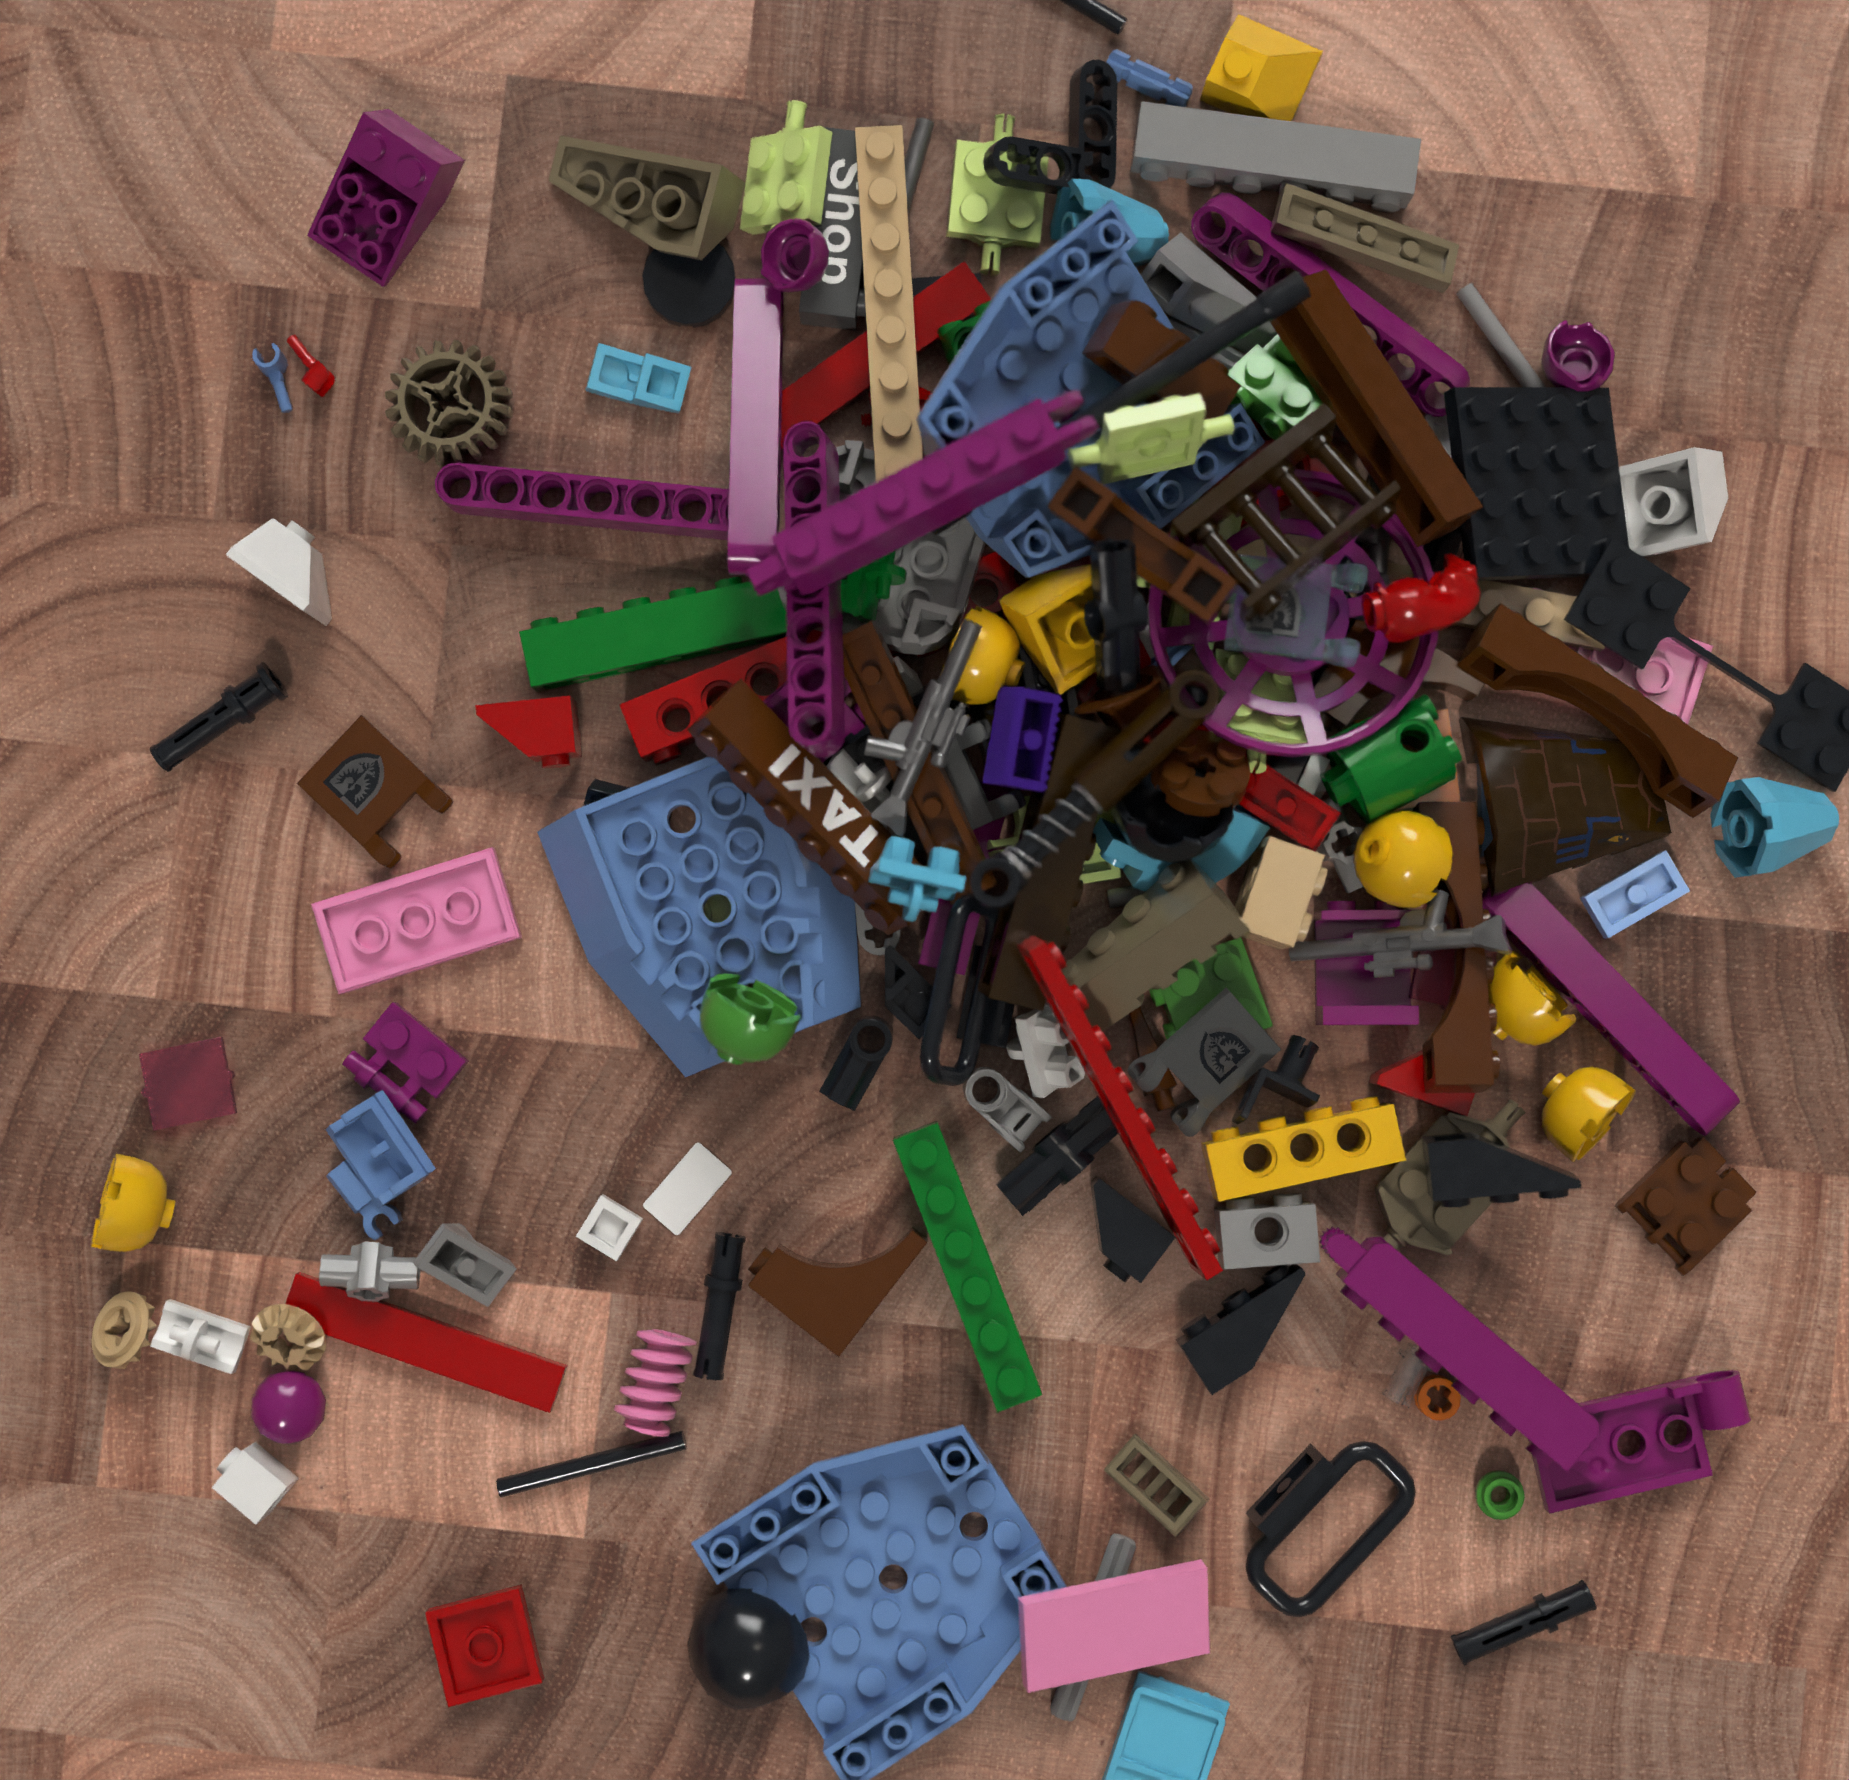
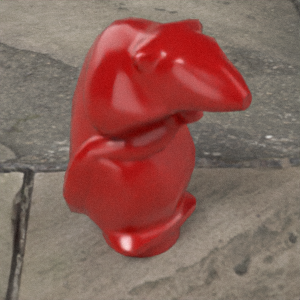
M1448 553L1444 555L1443 572H1435L1429 582L1424 579L1409 577L1399 579L1389 584L1386 588L1382 587L1379 582L1374 583L1372 592L1364 593L1362 596V613L1367 628L1371 632L1379 630L1384 633L1386 640L1399 643L1445 629L1472 612L1480 601L1476 566L1471 565L1469 561L1454 554Z

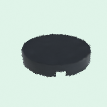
M720 244L715 246L702 260L661 253L656 249L647 257L642 274L644 293L654 312L669 324L681 327L680 325L686 327L693 326V328L703 327L721 318L732 304L734 281L736 279L735 269L725 248Z

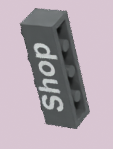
M824 127L832 132L822 221L821 225H815V227L822 232L829 248V265L820 282L808 291H801L799 316L803 325L856 331L858 316L866 317L865 293L862 287L863 259L855 131Z

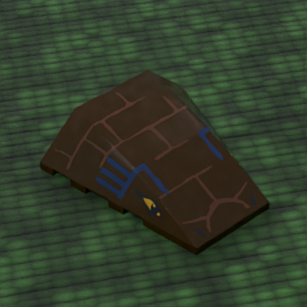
M1466 717L1459 719L1467 764L1479 763L1493 840L1483 853L1492 897L1506 893L1509 889L1528 883L1529 885L1546 879L1551 874L1571 867L1575 869L1589 864L1594 859L1609 854L1612 856L1667 837L1672 833L1665 800L1653 792L1644 771L1629 749L1620 740Z

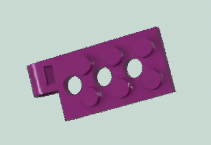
M1723 1370L1578 1403L1598 1421L1599 1436L1596 1439L1617 1464L1598 1485L1572 1468L1568 1472L1565 1471L1555 1461L1547 1468L1532 1455L1544 1508L1551 1514L1713 1476L1702 1429L1723 1430L1738 1427L1751 1421L1739 1371ZM1680 1419L1686 1425V1437L1677 1445H1669L1664 1438L1665 1427L1669 1422ZM1635 1430L1639 1434L1641 1441L1638 1451L1630 1456L1621 1455L1617 1447L1618 1438L1625 1431Z

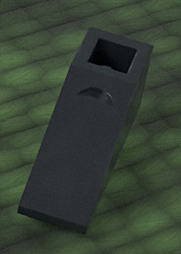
M1472 1132L1422 1136L1428 1194L1433 1201H1441L1442 1207H1463L1471 1204L1470 1198L1489 1196L1492 1203H1509L1520 1200L1519 1194L1539 1192V1198H1563L1569 1195L1568 1189L1581 1188V1181L1572 1172Z
M1293 1264L1290 1267L1287 1265L1273 1267L1262 1275L1261 1279L1264 1283L1249 1293L1245 1288L1236 1291L1221 1302L1223 1310L1209 1319L1205 1314H1202L1181 1328L1184 1335L1176 1339L1211 1395L1253 1369L1306 1275L1302 1267L1297 1264Z

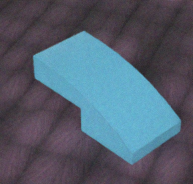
M598 343L585 391L643 407L679 413L691 367L648 353L645 356H640Z

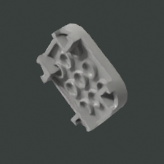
M845 440V445L836 447L839 456L840 501L876 483L874 451L864 448L863 441ZM815 489L808 493L804 503L813 502L820 494V489ZM966 518L934 537L932 532H929L895 550L894 565L900 566L907 571L906 582L901 585H891L889 599H879L876 622L889 650L903 654L923 655L939 650L954 638L962 623L985 547V542L978 537ZM848 575L842 577L841 580H847ZM780 587L778 592L783 607L786 610V592L783 587ZM820 589L813 593L806 594V597L815 595L820 591ZM842 612L843 634L866 624L859 621L851 613ZM824 627L815 628L814 630L823 632Z

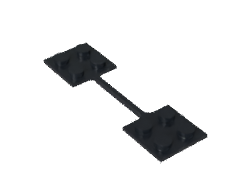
M1610 539L1563 620L1640 669H1644L1658 643L1664 638H1671L1732 679L1769 701L1773 707V715L1757 744L1828 790L1836 792L1849 769V690L1809 664L1803 663L1785 693L1779 695L1771 692L1676 629L1674 617L1691 589L1690 587L1616 539Z

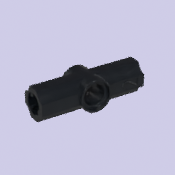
M1109 538L1095 542V546L1090 548L1093 599L1088 600L1084 606V621L1089 635L1095 641L1097 686L1104 691L1125 692L1136 689L1137 683L1141 682L1139 632L1146 630L1148 610L1144 598L1137 591L1136 544L1127 539L1115 540Z
M1096 1096L1070 1121L1060 1123L1032 1148L1034 1152L996 1184L1022 1216L1028 1211L1030 1212L1059 1184L1065 1185L1081 1173L1095 1159L1093 1155L1118 1134L1099 1097Z

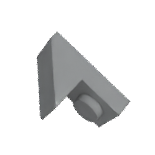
M442 1223L413 1262L417 1268L489 1307L517 1269L509 1259L476 1241L465 1226L460 1223Z

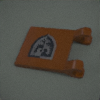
M362 715L297 782L380 865L390 869L400 861L402 856L379 833L417 793L425 803L441 814L445 813L453 804V799L427 777Z

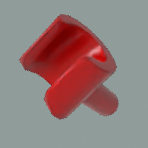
M291 335L287 339V343L301 362L309 368L301 378V381L320 397H324L334 385L335 376L309 353L296 335Z

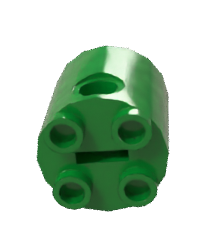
M1426 694L1417 698L1413 696L1396 717L1374 734L1347 748L1326 753L1327 759L1330 760L1331 769L1321 773L1320 777L1325 790L1336 807L1349 802L1358 816L1368 824L1380 816L1393 812L1455 779L1457 771L1455 764L1462 761L1461 753L1451 736L1442 737L1434 722L1438 720L1437 711ZM1372 715V716H1370V717H1368V718H1366V719H1364V720H1362V721H1360V722H1358V723H1356V724L1350 726L1349 728H1347V729H1345V730H1343V731H1341V732H1339V733H1337V734H1335V735H1333V736H1331V737H1329V738L1342 735V734H1344V733H1346V732H1348V731H1350V730H1352V729H1354V728H1356V727H1358V726L1364 724L1366 721H1368V720H1369L1371 717H1373L1374 715ZM1402 745H1411L1418 752H1410Z

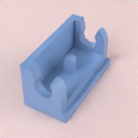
M383 1090L341 1115V1119L325 1129L378 1208H381L420 1183L436 1169Z

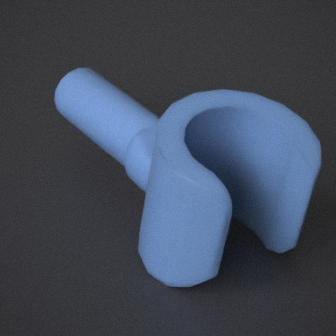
M272 343L275 357L271 362L265 363L262 355L255 348L252 353L253 360L261 372L269 377L281 412L287 413L292 411L293 408L283 377V373L287 368V359L279 347Z

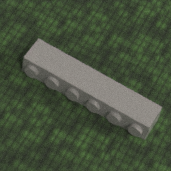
M1141 101L1130 172L1140 173L1143 179L1149 181H1165L1168 177L1185 179L1189 185L1200 188L1212 187L1214 183L1233 186L1235 191L1245 194H1255L1260 192V190L1280 193L1284 185L1288 183L1347 205H1352L1353 202L1371 204L1372 209L1376 211L1396 212L1400 208L1406 209L1415 193L1421 139Z

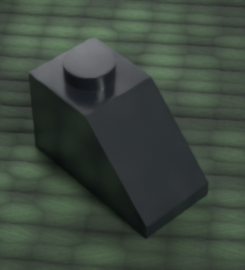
M1095 1176L1090 1185L1099 1250L1108 1258L1103 1266L1125 1283L1130 1276L1142 1283L1176 1237L1103 1180Z

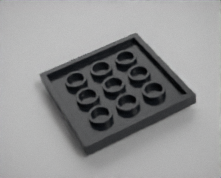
M1454 387L1443 392L1451 458L1483 506L1460 526L1464 560L1476 566L1478 581L1589 577L1610 539L1614 538L1629 548L1609 387H1599L1588 392L1576 391L1569 387Z

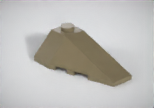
M561 135L548 179L552 184L659 252L702 260L734 229L746 184L720 164Z

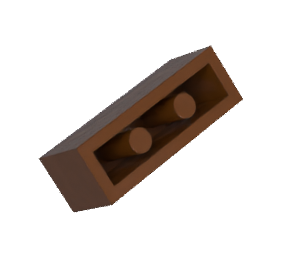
M1131 300L1113 304L1109 307L1082 354L1123 385L1192 340L1184 333L1175 329H1168L1156 319L1157 313L1149 305L1138 300ZM1210 358L1153 394L1144 402L1149 405L1161 402L1171 396L1186 397L1200 393L1206 409L1204 420L1224 415L1240 385L1228 376L1229 370L1225 365Z

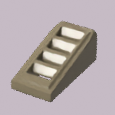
M1137 1434L1131 1437L1104 1469L1112 1479L1175 1537L1187 1527L1210 1500L1195 1484ZM1140 1452L1146 1459L1129 1478L1123 1473V1470ZM1155 1466L1161 1472L1145 1490L1141 1489L1137 1484ZM1168 1479L1171 1480L1175 1486L1160 1503H1157L1152 1497ZM1184 1492L1190 1499L1175 1516H1172L1167 1510Z

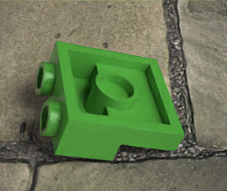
M1278 334L1263 348L1256 344L1229 369L1228 376L1240 385L1230 405L1241 403L1248 416L1259 423L1264 432L1274 440H1277L1323 404Z
M1241 937L1216 945L1217 953L1202 964L1196 958L1188 962L1178 970V980L1166 989H1149L1154 1005L1156 1007L1163 1005L1169 1023L1162 1025L1166 1040L1225 988L1234 995L1263 1029L1273 1027Z

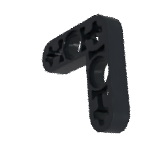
M1094 59L1082 65L1071 76L1068 146L1018 137H1004L989 147L984 155L983 164L987 176L994 183L1002 186L1058 194L1062 187H1069L1068 182L1072 178L1090 179L1093 181L1090 175L1085 174V170L1091 166L1092 174L1099 177V181L1096 183L1111 188L1116 177L1118 87L1117 77L1113 68L1107 62ZM1091 75L1093 76V83L1100 85L1101 88L1095 94L1094 85L1087 82V78ZM1092 101V105H1091V106H1085V105H1087L1089 102ZM1085 118H1091L1100 125L1102 131L1100 141H1094L1086 135L1083 126ZM1007 152V159L1017 163H1022L1028 158L1027 165L1017 164L1008 170L1007 162L1000 160V156ZM1093 153H1100L1098 156L1093 158ZM1042 157L1052 158L1059 167V177L1057 180H1051L1043 174L1040 166Z

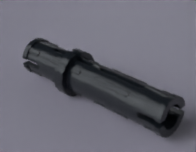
M715 1233L716 1240L711 1272L705 1275L704 1285L708 1287L696 1367L693 1375L698 1378H703L704 1375H707V1380L724 1379L723 1371L736 1291H740L742 1288L743 1280L738 1277L746 1237L738 1234L732 1237L733 1233Z
M1581 1580L1577 1584L1547 1597H1544L1541 1593L1532 1597L1533 1603L1500 1617L1493 1618L1460 1634L1450 1636L1462 1664L1465 1666L1473 1660L1508 1647L1546 1629L1549 1633L1559 1630L1558 1624L1588 1611L1596 1610V1603L1587 1584Z

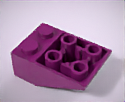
M390 109L363 112L307 236L382 287H385L446 202L465 160Z

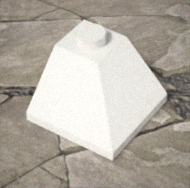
M1693 447L1619 467L1629 549L1644 558L1712 542L1728 500L1723 453L1721 451Z
M272 518L233 545L226 555L308 615L325 626L331 621L323 556L310 545L315 537L291 520L287 527Z

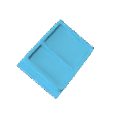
M1138 1670L1102 1780H1207L1225 1726V1717L1230 1705L1229 1701L1212 1696L1208 1692H1200L1165 1680L1164 1677H1157Z

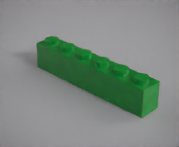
M731 577L715 582V589L697 593L696 587H686L669 592V599L651 603L650 597L630 599L622 603L623 609L605 613L603 607L584 609L576 613L577 619L559 623L557 617L538 619L530 623L531 629L519 631L530 685L539 693L774 642L787 636V612L783 607L778 588L759 596L751 581L743 583L742 577Z
M938 1121L893 1137V1143L997 1413L1042 1396L1040 1385Z

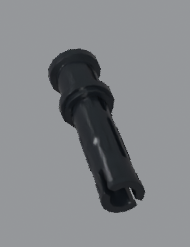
M260 663L256 667L257 672L236 687L229 685L224 688L223 693H221V700L188 721L156 745H152L149 748L150 752L160 767L170 772L179 763L208 745L237 723L250 724L256 719L255 714L276 699L281 701L288 697L287 690L274 671L266 663Z

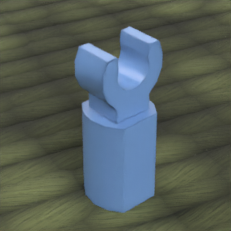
M346 1160L327 1174L328 1180L355 1214L360 1212L364 1217V1231L370 1238L377 1240L383 1236V1233L376 1225V1219L379 1214L388 1216L394 1225L403 1220L397 1207L391 1204H385L381 1208L377 1207Z

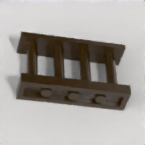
M1324 403L1172 521V538L1188 548L1194 544L1198 547L1204 546L1225 571L1238 581L1240 588L1247 594V597L1242 600L1239 615L1245 624L1256 615L1261 619L1270 615L1283 602L1284 598L1282 595L1368 527L1372 525L1374 529L1380 528L1397 512L1395 506L1401 487L1394 481L1377 494L1331 444L1336 416ZM1307 455L1311 459L1317 457L1361 506V508L1340 524L1294 474L1296 469L1294 466ZM1269 485L1273 488L1279 486L1324 536L1302 554L1256 503L1258 500L1256 495ZM1232 514L1235 517L1242 516L1286 566L1265 583L1256 576L1218 533L1220 530L1219 524Z

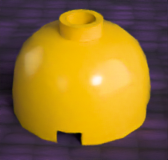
M976 606V609L972 608L968 612L965 619L980 624L982 629L952 697L955 701L970 705L987 704L997 699L1000 687H1016L1025 668V662L1018 660L1020 641L1013 627L1007 620L996 613ZM959 628V630H958V632H957V634H956V636H955V638H954V640H953V642H952V644H951V647H950L949 651H951V649H952V647H953V645H954V642H955V640H956V638H957V635H958V633H959V631H960V628Z
M1393 811L1368 823L1361 831L1355 844L1353 863L1356 876L1369 894L1389 905L1400 908H1417L1431 901L1438 894L1432 891L1437 887L1440 879L1447 880L1451 871L1453 850L1449 834L1444 827L1438 826L1433 818L1415 811Z
M1512 951L1511 954L1505 955L1494 965L1493 982L1488 984L1489 1003H1494L1497 1010V1025L1493 1033L1501 1040L1510 1036L1517 1042L1525 1045L1536 1046L1548 1043L1572 1026L1577 1018L1574 1014L1563 1015L1562 1011L1569 1006L1563 997L1533 965L1526 972L1516 963L1523 957L1517 952Z
M1597 1067L1579 1068L1568 1077L1560 1072L1548 1083L1542 1092L1548 1099L1541 1113L1543 1130L1548 1140L1572 1162H1575L1576 1159L1580 1160L1611 1129L1609 1124L1617 1113L1623 1114L1633 1099L1636 1090L1613 1073Z
M121 1154L115 1155L102 1192L99 1218L95 1220L91 1247L108 1251L128 1252L140 1249L150 1243L159 1227L169 1228L174 1212L175 1200L167 1199V1182L161 1171L151 1163Z

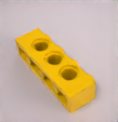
M1378 1096L1350 1101L1351 1110L1333 1114L1332 1106L1304 1111L1305 1120L1287 1124L1285 1116L1258 1121L1259 1130L1240 1134L1239 1126L1210 1132L1212 1140L1202 1142L1201 1146L1213 1199L1220 1202L1406 1161L1394 1104L1379 1103ZM1352 1123L1358 1130L1359 1139L1353 1148L1343 1150L1337 1142V1133L1343 1125ZM1305 1133L1311 1138L1313 1149L1307 1158L1296 1160L1291 1154L1290 1144L1295 1136ZM1253 1144H1261L1267 1154L1265 1164L1257 1170H1249L1243 1161L1245 1150Z

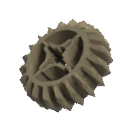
M454 339L450 344L449 351L446 352L442 342L435 340L433 343V353L430 355L427 354L422 346H417L415 351L420 358L413 364L410 359L406 357L401 358V364L407 371L405 375L391 373L390 379L399 389L385 391V398L389 402L396 404L385 410L386 417L390 421L396 422L391 428L392 434L396 438H404L402 447L408 453L418 449L417 457L423 463H427L434 455L435 462L440 468L448 464L450 456H452L455 463H466L465 454L470 453L477 462L481 461L483 455L478 448L486 444L489 449L496 450L498 445L491 437L492 434L495 432L499 435H506L508 432L506 425L499 421V419H507L513 416L512 408L502 404L513 398L511 389L502 386L507 380L506 374L503 370H494L496 361L491 355L480 359L481 351L475 345H471L464 353L461 342ZM450 371L446 379L440 383L432 384L427 382L437 374ZM472 376L479 379L484 387L485 404L483 412L468 402L469 393L472 389L469 386ZM416 397L422 399L426 405L430 406L427 418L429 426L425 433L418 428L415 420L414 405ZM455 398L463 409L457 406L455 408L447 406L444 410L435 399L442 402L444 400L452 402ZM467 424L473 426L459 436L443 438V436L448 437L452 429L458 425Z

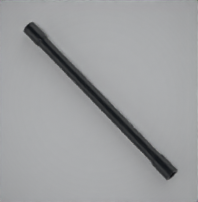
M1297 271L1293 272L1259 294L1250 304L1060 424L1056 429L1058 430L1083 417L1092 416L1099 430L1103 426L1104 414L1112 413L1124 406L1135 407L1264 323L1277 319L1310 298L1311 293L1306 282ZM973 510L931 531L932 534L936 537L969 516Z

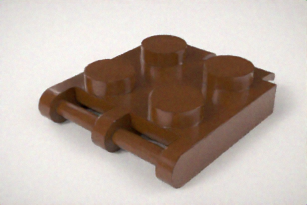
M1700 1136L1690 1145L1686 1141H1679L1615 1204V1207L1622 1214L1627 1212L1647 1232L1645 1238L1652 1245L1657 1243L1676 1262L1675 1269L1681 1276L1688 1274L1752 1212L1746 1203L1756 1194L1752 1186L1734 1168L1728 1167L1720 1175L1716 1173L1725 1164L1726 1160L1704 1137ZM1636 1203L1657 1222L1654 1226L1634 1206ZM1666 1234L1687 1253L1684 1257L1664 1237Z

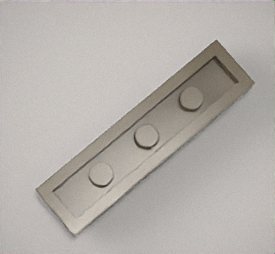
M1288 183L1284 185L1279 193L1270 230L1274 234L1444 293L1451 285L1459 244Z

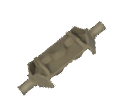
M1511 1099L1508 1100V1103L1492 1120L1487 1118L1485 1121L1451 1112H1444L1423 1136L1472 1132L1509 1147L1508 1141L1505 1138L1508 1135L1507 1131L1526 1112ZM1421 1137L1405 1154L1406 1161L1398 1162L1374 1188L1379 1207L1388 1226L1385 1229L1387 1235L1383 1239L1397 1251L1402 1246L1405 1247L1409 1244L1450 1255L1452 1253L1450 1248L1492 1202H1490V1196L1470 1198L1471 1204L1463 1207H1442L1441 1201H1433L1428 1194L1423 1137Z

